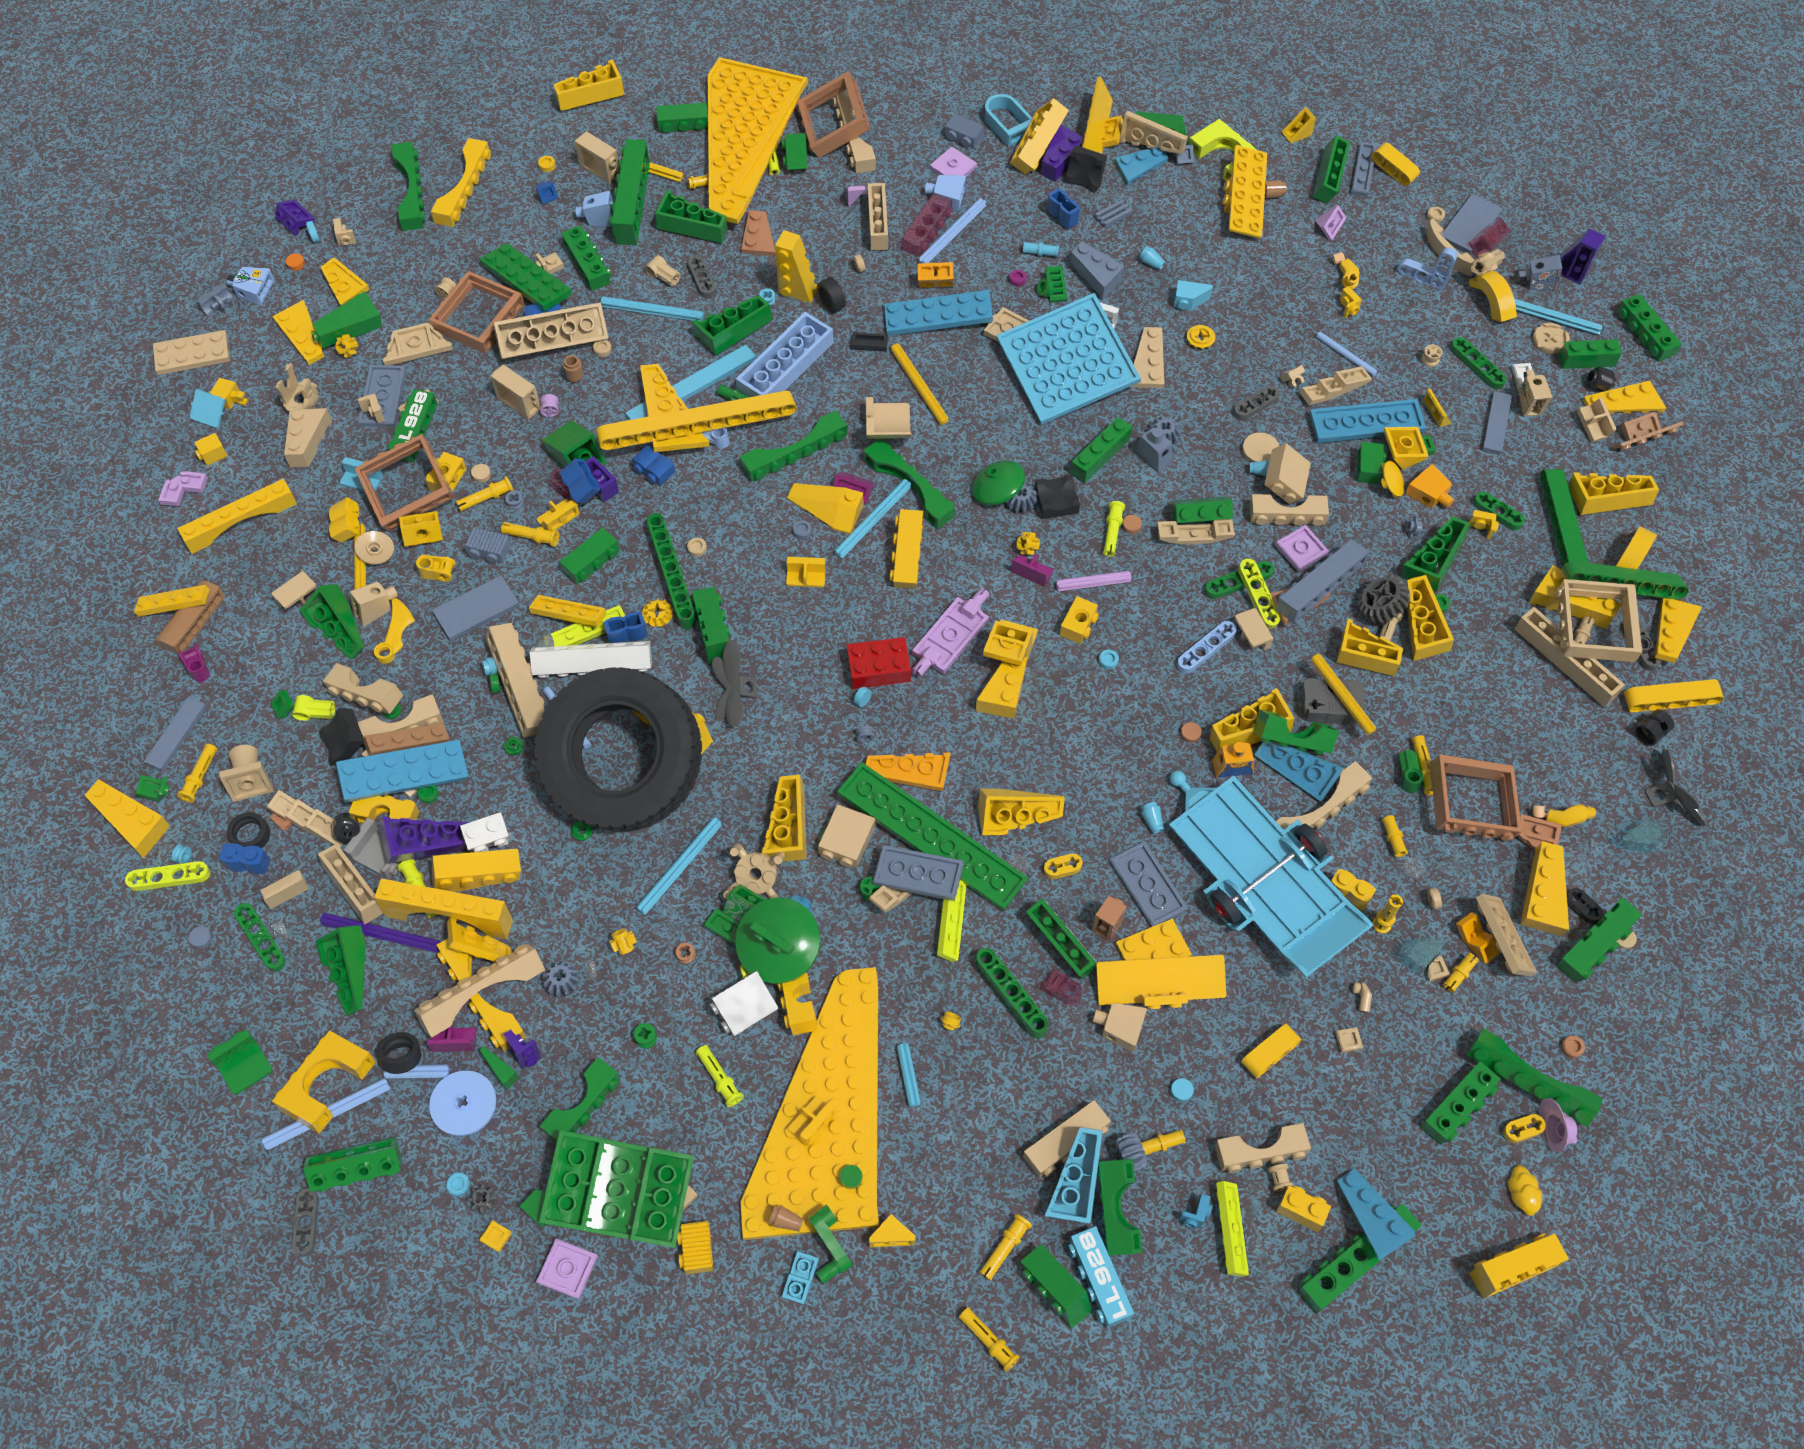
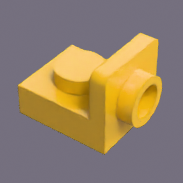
M1349 286L1342 290L1340 301L1345 307L1343 316L1347 318L1350 315L1354 316L1357 314L1362 301Z
M1474 510L1469 519L1470 526L1476 529H1487L1486 538L1491 539L1493 533H1496L1498 530L1497 514Z

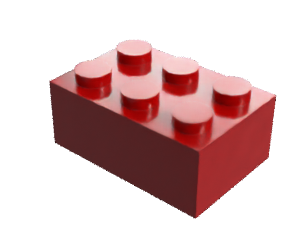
M905 637L847 644L852 689L911 682V667Z

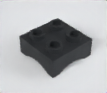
M1075 145L1070 154V163L1065 182L1080 184L1097 192L1101 186L1107 155Z
M1072 474L1057 479L1035 480V491L1042 518L1079 513L1080 502L1076 494Z
M338 708L334 719L319 731L321 738L328 746L330 764L336 765L338 761L349 760L364 743V738L353 709Z

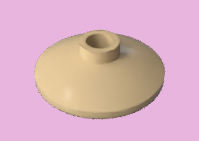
M369 531L357 538L355 552L363 562L382 564L392 557L394 544L386 534L378 531Z

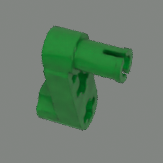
M827 1204L808 1217L833 1256V1261L819 1271H816L823 1284L838 1273H844L853 1266L829 1229L838 1220Z

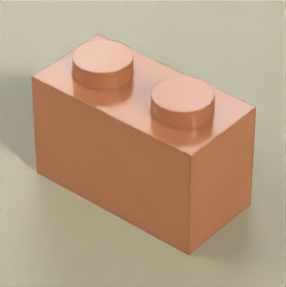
M1108 896L1095 915L1092 931L1110 942L1123 922L1127 906L1120 899Z

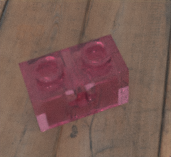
M1499 218L1487 225L1468 244L1478 256L1493 249L1511 230L1503 219Z

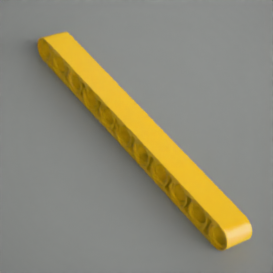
M781 391L606 424L597 428L596 435L601 449L611 450L789 416L796 412L797 407L790 391Z

